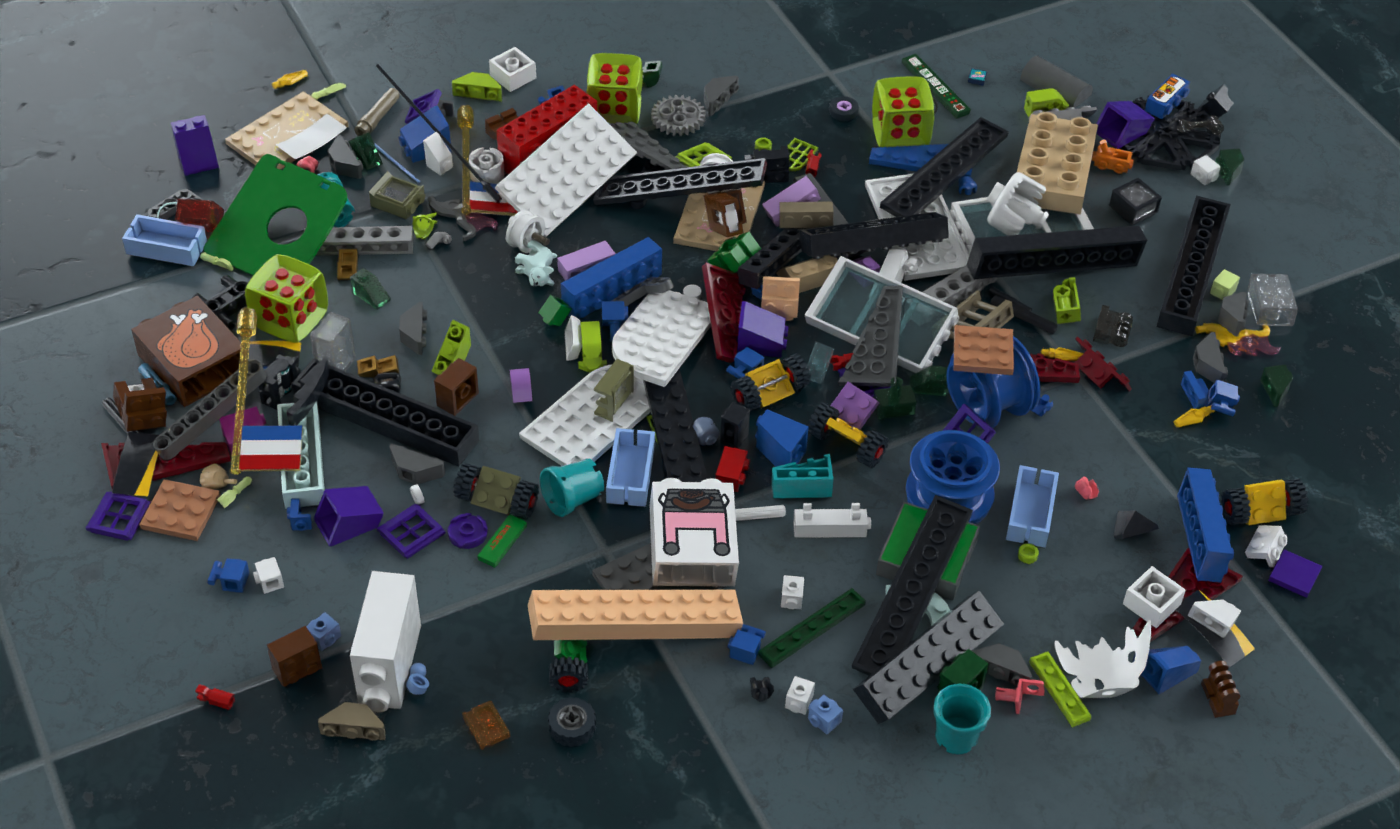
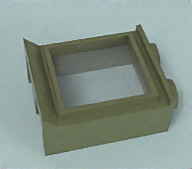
M388 171L369 191L372 207L406 220L424 202L426 197L424 185L419 186L394 177Z
M619 359L615 360L594 387L595 392L606 396L605 398L599 397L596 400L598 407L594 411L595 415L613 422V415H615L631 392H634V365Z

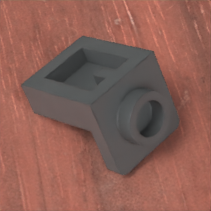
M439 100L437 105L444 118L445 115L453 116L454 103L452 101Z

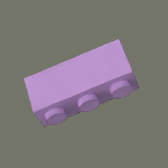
M805 176L762 205L766 214L775 226L778 227L780 226L779 202H817L821 198L816 187Z
M605 240L557 258L558 272L566 281L615 255V252Z

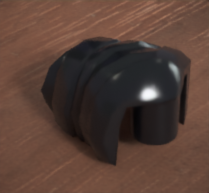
M755 677L750 678L752 698L762 702L772 696L774 686L770 682L769 677H764L763 680L756 681Z

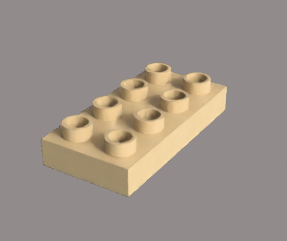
M1041 112L1037 115L1031 114L1017 172L1045 186V193H1041L1042 199L1034 198L1042 209L1081 215L1098 124H1092L1083 117H1075L1071 120L1059 119L1050 112Z

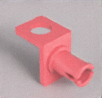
M1019 679L1016 689L997 687L995 700L1014 702L1016 714H1020L1023 694L1044 696V682ZM1029 685H1035V686H1037L1039 689H1038V690H1032V689H1029L1027 686H1029Z

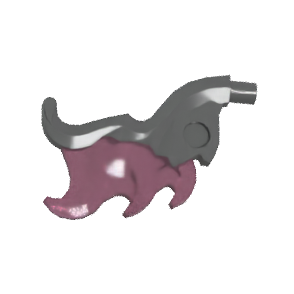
M432 195L428 197L429 207L441 216L456 218L457 224L468 232V234L462 236L463 241L473 238L476 232L484 227H492L493 230L497 229L495 219L484 216L483 214L485 213L469 212V200L462 203L460 199L439 202Z

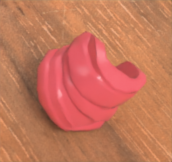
M307 156L297 162L298 167L305 170L308 169L312 173L315 172L319 165V162L311 156Z
M1083 477L1075 484V489L1086 500L1094 499L1099 494V489L1094 479L1088 481L1086 477Z

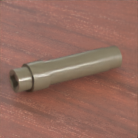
M390 88L370 111L358 121L354 130L359 137L365 138L368 134L372 133L379 121L400 98L399 92L394 88Z

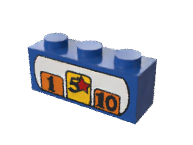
M1172 74L1147 98L1145 111L1163 119L1167 114L1171 113L1175 106L1180 104L1183 98L1188 96L1190 81Z

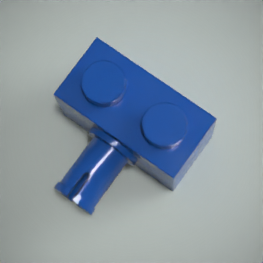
M624 301L602 302V326H610V342H613L614 335L628 319V306H624Z

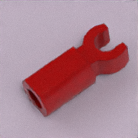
M810 150L807 155L808 161L805 174L811 173L813 177L817 175L819 160L822 156L821 153L815 156L813 155V150Z
M853 353L844 354L843 356H831L830 363H833V370L846 367Z
M199 684L195 693H198V700L209 701V704L228 710L231 709L235 701L234 694L216 688L209 689L205 685Z

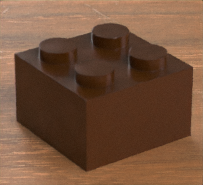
M458 358L442 374H439L434 380L437 407L455 416L478 395L477 367Z
M306 626L267 644L272 670L283 687L293 684L322 668L317 642Z

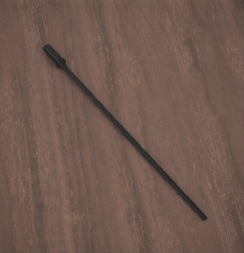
M377 64L376 67L427 124L440 135L446 145L481 182L483 189L499 203L502 198L491 187L490 183L485 182L381 66Z

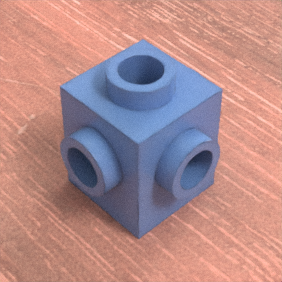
M326 612L306 626L321 651L333 645L341 637L339 624Z
M825 695L818 700H813L808 707V720L814 727L821 729L825 734H829L842 722L843 709L833 699H829Z

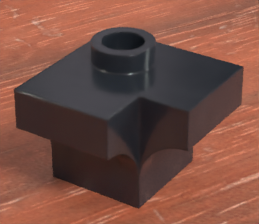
M1222 85L1217 90L1212 91L1200 105L1202 108L1201 112L1205 110L1206 113L1211 114L1216 120L1227 113L1234 104L1228 96V88Z

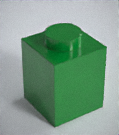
M550 295L538 313L543 317L542 320L546 324L561 326L572 308L561 298Z

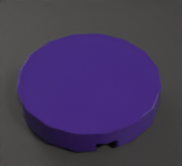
M465 513L456 516L450 521L447 533L449 541L454 546L470 549L481 545L485 541L488 527L486 521L481 516Z

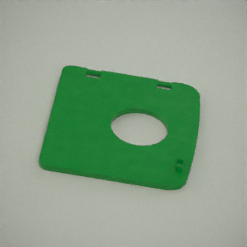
M265 154L261 157L206 242L204 252L214 257L217 256L219 259L228 260L232 267L251 276L271 257L277 254L289 256L310 264L337 221L347 201V192L340 184L324 179V177L283 161L276 156ZM279 164L285 166L283 171L277 168ZM323 183L329 185L327 190L321 188ZM286 208H297L303 211L307 218V226L303 235L298 240L290 244H277L270 240L268 224L277 212Z

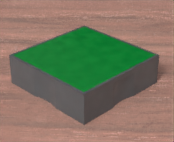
M903 502L878 559L876 575L894 580L928 509ZM968 522L935 591L939 596L954 600L962 581L964 568L970 561L976 546L980 530L979 525Z

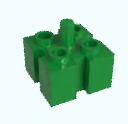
M748 231L740 234L737 238L734 236L726 239L720 245L719 250L714 252L707 261L709 264L735 273L738 271L739 266L757 253L761 247Z

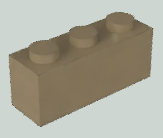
M779 202L780 228L833 226L834 211L832 202Z

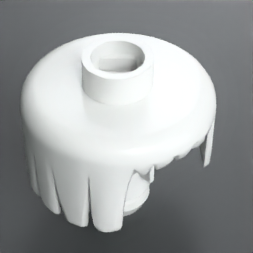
M1020 172L1015 173L1006 186L997 182L987 198V201L994 204L987 218L988 224L1008 236L1019 235L1025 223L1029 226L1035 225V229H1041L1049 214L1047 211H1041L1042 207L1038 206L1039 203L1034 198L1042 199L1041 193H1045V186Z

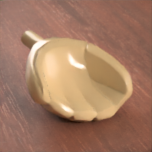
M218 464L207 466L200 474V484L204 488L219 489L227 484H237V480L229 479L226 470Z

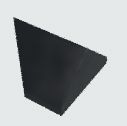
M1118 511L1114 539L1132 537L1157 530L1159 527L1137 511Z

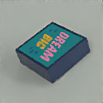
M971 68L968 83L984 86L987 71Z

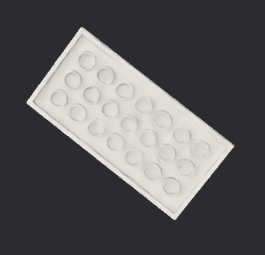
M588 103L497 184L495 189L518 212L527 210L533 216L542 217L545 222L544 237H547L632 159L637 152Z
M913 174L865 180V187L878 219L895 217L881 209L880 202ZM942 194L919 214L937 212L947 216L949 238L937 243L926 241V244L923 245L910 243L908 247L892 246V249L907 250L909 259H917L916 265L919 266L917 272L912 273L906 270L903 277L904 281L953 274L967 265L969 254Z

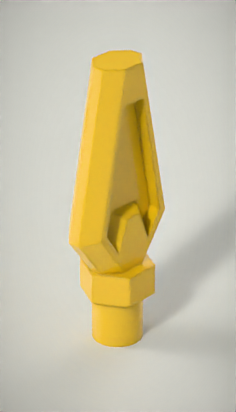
M306 70L283 75L282 78L272 83V87L276 89L279 87L283 88L285 85H293L306 77L308 73Z
M1061 347L1041 349V354L1050 359L1058 358L1065 361H1076L1084 354Z
M1212 405L1204 406L1200 409L1191 408L1174 420V425L1176 427H1183L1203 422L1204 417L1214 412V410H1211Z

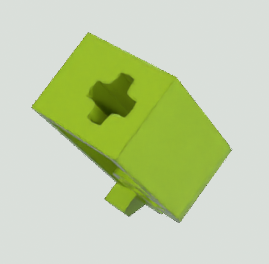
M1050 88L1027 92L1024 110L1028 117H1030L1034 111L1065 110L1069 107V104L1057 90Z
M1075 277L1065 279L1062 285H1057L1053 289L1057 324L1081 321Z
M599 321L581 322L583 361H578L579 369L592 372L607 366V360H602L600 323Z

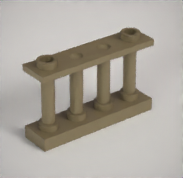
M978 290L956 307L959 316L956 325L974 326L963 322L970 318L979 321L974 327L1001 328L1014 317L1011 301L1005 300L997 307L982 302L980 291ZM980 308L991 313H989L987 316H984L975 313V311H977ZM947 315L931 327L933 341L946 321ZM952 326L949 338L954 340V332L952 331L954 326Z

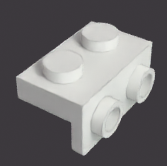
M1259 525L1245 551L1247 558L1266 559L1269 567H1274L1280 558L1284 546L1287 544V536L1284 534L1282 527Z

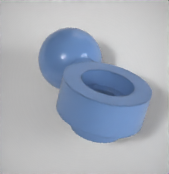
M415 663L410 667V676L406 682V687L412 694L421 695L426 692L429 686V681L425 678L427 670L422 663Z

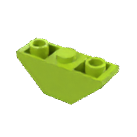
M471 72L452 80L453 96L502 101L501 86L489 74Z
M452 320L431 372L439 375L458 358L465 361L471 347L470 328Z

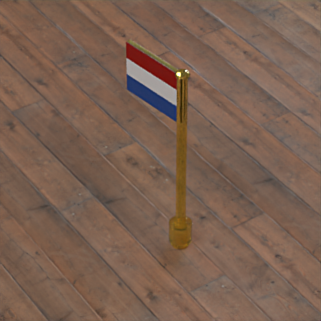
M462 105L457 111V125L462 129V157L469 164V129L474 125V111L469 105ZM462 162V214L468 215L474 212L515 216L518 211L495 189L497 184L490 183L491 187L502 198L499 203L483 189L481 182H471L470 170Z
M242 308L240 313H238L236 330L242 338L232 464L229 471L233 475H238L241 471H300L302 425L243 426L250 337L256 334L257 314L252 308Z

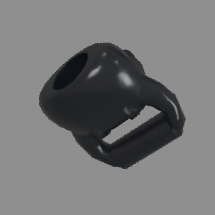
M396 372L380 373L375 376L373 383L399 393L401 389V376Z

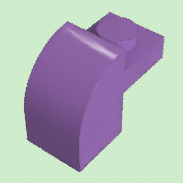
M529 368L510 370L513 403L532 401Z

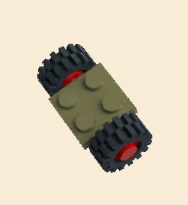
M465 463L460 467V472L458 471V476L455 478L456 483L453 490L455 497L471 501L470 504L509 515L511 512L513 515L526 519L531 517L538 500V484L525 480L520 481V476L486 466L481 468Z

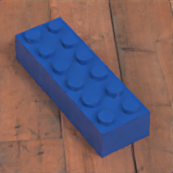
M647 237L562 282L561 299L572 308L568 315L575 316L578 319L584 318L593 311L600 309L603 301H612L645 279L662 275V248L650 237Z
M1188 467L1177 498L1196 578L1199 581L1221 582L1224 574L1226 575L1228 572L1229 561L1234 557V549L1231 548L1230 534L1227 533L1226 520L1222 515L1223 507L1219 503V492L1215 488L1216 480L1213 478L1210 469Z

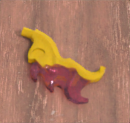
M1203 323V325L1195 327L1197 334L1215 332L1217 340L1220 341V346L1224 347L1227 345L1229 351L1238 356H1241V351L1251 356H1257L1258 353L1255 351L1274 355L1279 353L1281 347L1275 348L1270 345L1268 341L1270 328L1267 323H1263V330L1261 331L1241 330L1238 337L1234 336L1220 324Z

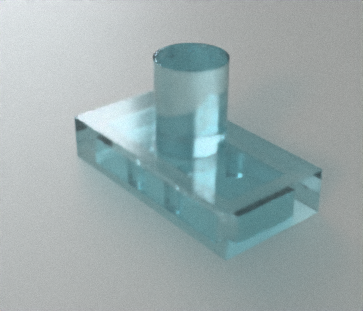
M815 342L807 365L811 381L819 384L823 383L835 348Z

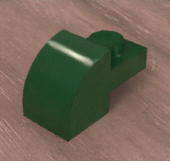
M661 61L645 62L644 67H642V83H646L647 88L658 83L662 71Z

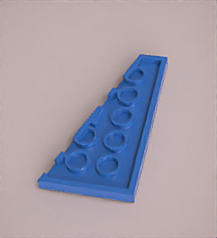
M948 144L872 148L869 164L917 172ZM972 168L963 176L971 177Z

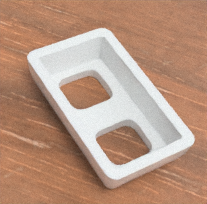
M572 315L565 329L567 360L577 359L582 348L581 322Z

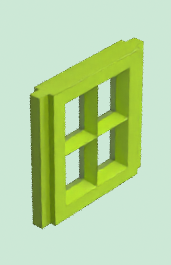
M702 143L675 156L682 164L688 167L700 166L699 163L702 159L713 153L725 154L732 160L731 156L709 143Z

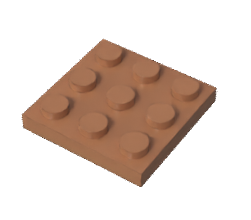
M955 325L953 371L1013 375V329Z
M163 479L139 524L142 530L198 541L218 502L217 499L221 496L220 491Z

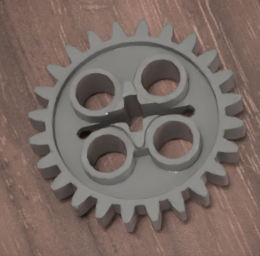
M669 95L668 99L663 97L662 101L658 100L657 104H654L651 120H653V125H656V129L660 128V132L666 130L667 135L672 132L673 136L676 133L682 136V133L688 135L689 131L695 133V129L700 130V126H703V122H705L706 111L704 106H701V102L696 103V99L690 100V96L684 98V95L678 98L675 95V98H672Z

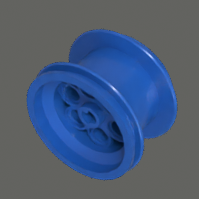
M1013 336V375L953 371L954 352L947 368V385L956 408L959 410L963 404H966L991 428H994L999 423L1001 411L1006 410L1013 415L1022 416L1034 409L1040 399V380L1036 366L1027 349L1017 338ZM969 416L965 418L970 423H974Z
M957 430L934 432L922 438L914 446L910 455L911 472L906 482L908 503L929 509L934 496L937 495L972 509L973 513L969 523L978 524L981 522L993 505L995 496L994 484L1000 473L999 459L992 447L973 434Z

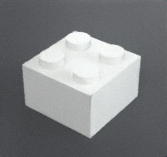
M516 47L489 60L490 76L510 92L536 79V63Z
M1152 566L1127 589L1123 605L1145 621L1151 620V625L1157 628L1181 605L1186 590Z

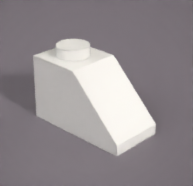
M435 132L423 140L427 167L440 176L453 167L452 154L440 135Z
M1225 600L1199 601L1193 604L1188 616L1224 638L1236 622L1241 610Z

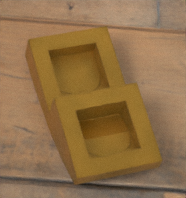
M339 249L338 280H356L357 249Z
M375 355L357 360L358 375L360 377H375L380 373H399L398 359L395 355L379 360L376 359Z

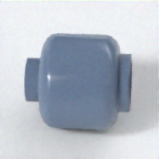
M700 417L694 421L693 428L697 434L699 444H714L719 436V430L714 421L708 417Z

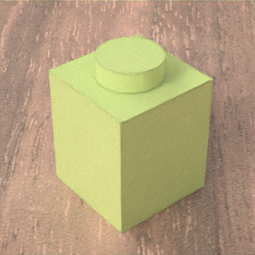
M1224 269L1213 281L1210 294L1223 300V297L1232 295L1237 289L1240 277Z

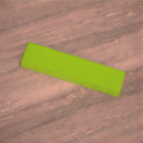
M1047 651L1031 657L1029 660L1030 665L1040 680L1044 682V686L1071 727L1090 721L1091 714L1050 653Z

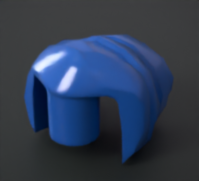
M963 176L958 180L960 195L963 188L966 195H971L972 192L976 193L977 184L972 177Z
M1044 394L1042 398L1040 397L1037 406L1031 411L1038 416H1043L1053 407V401L1049 403V395Z

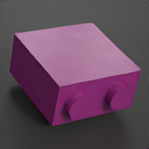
M257 406L222 416L219 419L231 457L240 455L242 426H264L266 424L264 414H259Z

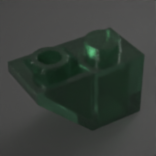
M1240 149L1220 150L1216 158V163L1221 166V178L1224 179L1226 185H1230L1242 171L1245 159Z

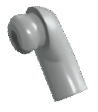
M435 232L425 245L432 250L437 243L449 244L452 237L447 232Z

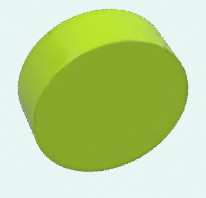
M759 138L755 141V149H759V151L762 149L771 150L772 142L768 138Z
M1023 544L1019 547L1018 558L1021 562L1032 564L1037 561L1039 551L1036 546Z

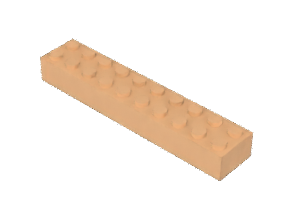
M532 590L528 602L533 640L730 638L731 636L734 637L737 630H741L743 625L735 590Z

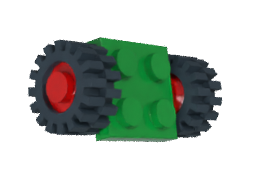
M554 640V656L558 659L554 660L549 666V684L556 691L561 689L564 693L566 690H569V693H573V690L577 692L580 691V688L584 689L587 686V640Z

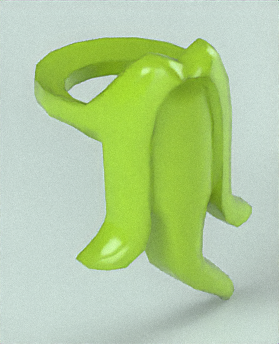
M437 212L413 216L412 225L416 238L425 240L430 235L434 224L438 222L432 220L437 215Z

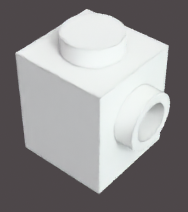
M1205 155L1194 161L1191 175L1202 184L1207 185L1218 179L1221 166Z
M275 557L255 563L256 572H253L256 584H261L264 594L284 588L282 575Z
M784 575L782 608H802L804 577Z
M795 676L786 695L785 708L795 713L806 714L814 695L815 683Z

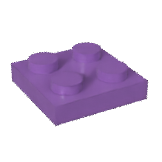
M847 382L830 406L839 410L838 417L852 428L854 426L860 430L879 402Z

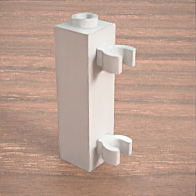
M889 249L879 273L901 283L906 270L916 273L919 266L916 265L917 259L908 258L907 250ZM874 284L869 299L877 288V284ZM876 302L874 303L872 309H875Z
M804 503L803 509L794 510V538L866 537L867 529H871V517H867V509H860V503H852L851 509H811L812 503Z

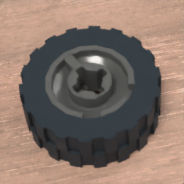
M569 697L555 703L548 715L550 736L562 746L578 747L583 743H587L596 731V716L591 704L576 697Z

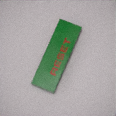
M509 514L478 554V560L495 568L525 530L527 522Z

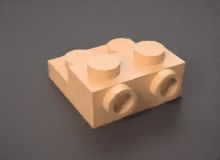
M763 276L761 308L782 316L787 321L797 318L800 278Z

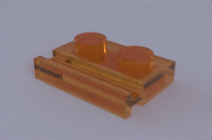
M491 700L472 708L467 713L463 712V718L481 750L485 749L487 745H494L510 737L508 728Z

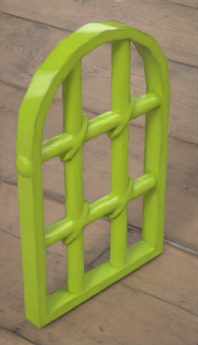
M794 138L788 145V150L793 151L789 155V160L794 162L789 167V171L802 169L807 164L808 158L803 163L799 160L803 156L808 155L806 152L810 148L814 149V155L818 151V147ZM795 142L799 143L796 148L791 147ZM801 145L807 146L804 151L798 150ZM794 153L801 154L796 160L791 158Z

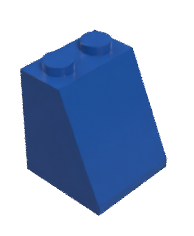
M438 105L423 113L451 144L449 125ZM419 116L400 129L401 136H399L400 145L404 146L406 156L410 157L413 163L426 159L423 140L435 133L427 122Z
M767 409L756 421V426H758L755 439H757L756 448L775 467L793 462L798 464L807 450L809 427Z

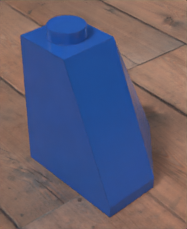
M1188 646L1149 649L1146 666L1141 676L1158 694H1161L1196 674L1202 660Z

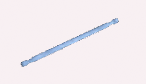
M371 139L368 140L370 144H372L378 151H380L384 156H386L390 161H392L396 166H398L402 171H404L409 177L414 179L418 184L420 183V180L416 179L414 175H412L408 170H406L401 164H399L395 159H393L377 144L373 143Z

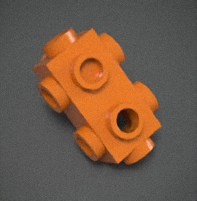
M1106 140L1100 141L1098 150L1093 152L1091 160L1094 161V166H1097L1099 169H1111L1119 174L1127 173L1128 169L1132 170L1134 159H1131L1132 152L1108 147Z

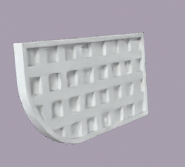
M670 290L664 293H649L614 335L612 342L614 359L634 365V377L665 387L711 327L708 302Z
M612 364L598 368L584 377L519 433V438L561 466L586 458L595 462L614 445L616 428L632 429L650 413L643 380L634 377V392H631L615 415H613V422L594 414L598 407L596 400L599 397H606L595 392L594 387Z

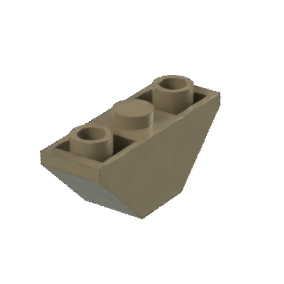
M344 702L318 720L320 734L329 737L346 736L348 738L357 737L370 740H385L386 738L384 724L367 704Z

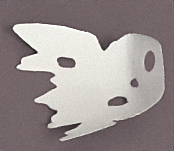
M1148 620L1138 638L1133 629L1126 628L1125 648L1123 650L1117 647L1113 651L1103 637H1101L1100 643L1095 645L1093 649H1090L1085 644L1082 645L1079 641H1075L1079 660L1073 656L1068 647L1063 648L1058 641H1055V649L1063 669L1067 673L1077 676V678L1072 680L1071 685L1079 697L1112 698L1125 694L1139 686L1138 677L1146 666L1149 653L1151 620ZM1135 651V661L1131 663L1128 661V655L1130 652ZM1095 679H1100L1103 682L1104 688L1102 690L1096 689Z

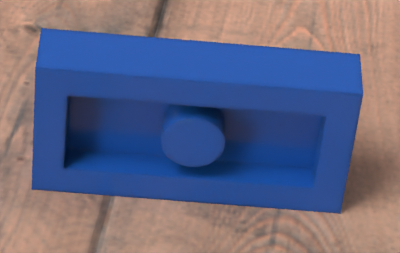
M1192 371L1184 372L1181 386L1193 408L1200 409L1204 406H1210L1208 405L1209 390L1203 379H1196Z

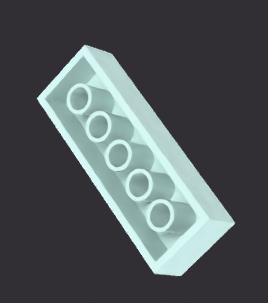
M317 401L309 413L297 425H302L303 427L300 471H281L282 495L285 509L291 507V499H299L301 507L319 505L324 492ZM294 403L277 405L278 426H291L288 422L287 411Z

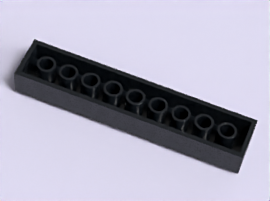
M1196 195L1156 327L1193 336L1231 204Z
M1140 226L975 238L967 267L974 280L1134 267L1139 263L1147 243V238Z
M313 359L292 383L294 395L301 389L300 380L320 361ZM328 365L329 375L317 400L318 409L458 467L478 443V425Z

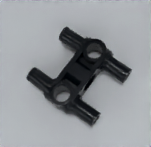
M226 274L221 278V284L226 287L225 290L210 300L205 299L199 293H196L193 297L198 295L231 331L235 328L236 323L230 316L247 305L245 290L248 282L236 281Z

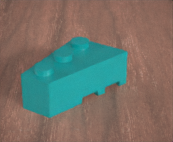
M826 454L824 458L818 460L813 458L807 459V462L801 464L793 462L772 467L773 498L832 497L833 473L830 454Z

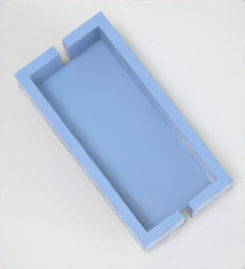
M136 214L130 224L131 228L127 229L122 238L126 254L188 266L195 265L207 242L204 226Z
M616 428L606 486V503L624 505V502H628V505L646 507L655 450L654 431L638 430L637 446H635L634 430Z
M1020 465L1006 540L1024 543L1025 540L1028 541V544L1046 548L1059 473L1041 469L1039 482L1036 485L1034 482L1037 468Z

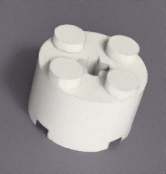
M483 147L474 150L470 154L469 165L485 182L497 184L504 179L503 155L499 150L495 148L484 150ZM469 170L471 180L473 182H480Z

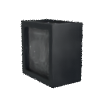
M1138 177L1112 190L1109 206L1127 222L1134 225L1158 213L1162 197Z

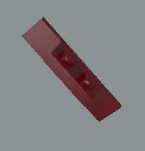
M1078 336L1075 338L1085 353L1074 363L1079 365V370L1101 389L1114 377L1128 391L1132 390L1128 384L1130 380L1123 373L1119 375L1116 372L1118 369L1111 362L1107 364L1104 361L1105 357L1098 350L1094 352L1091 349L1093 346L1086 339L1082 341Z

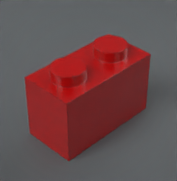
M728 446L724 447L715 479L722 483H733L734 492H738L740 485H744L746 477L744 471H748L750 466V459H747L748 451Z

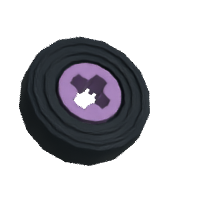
M847 96L836 97L829 105V113L836 120L851 121L859 113V104L856 100Z

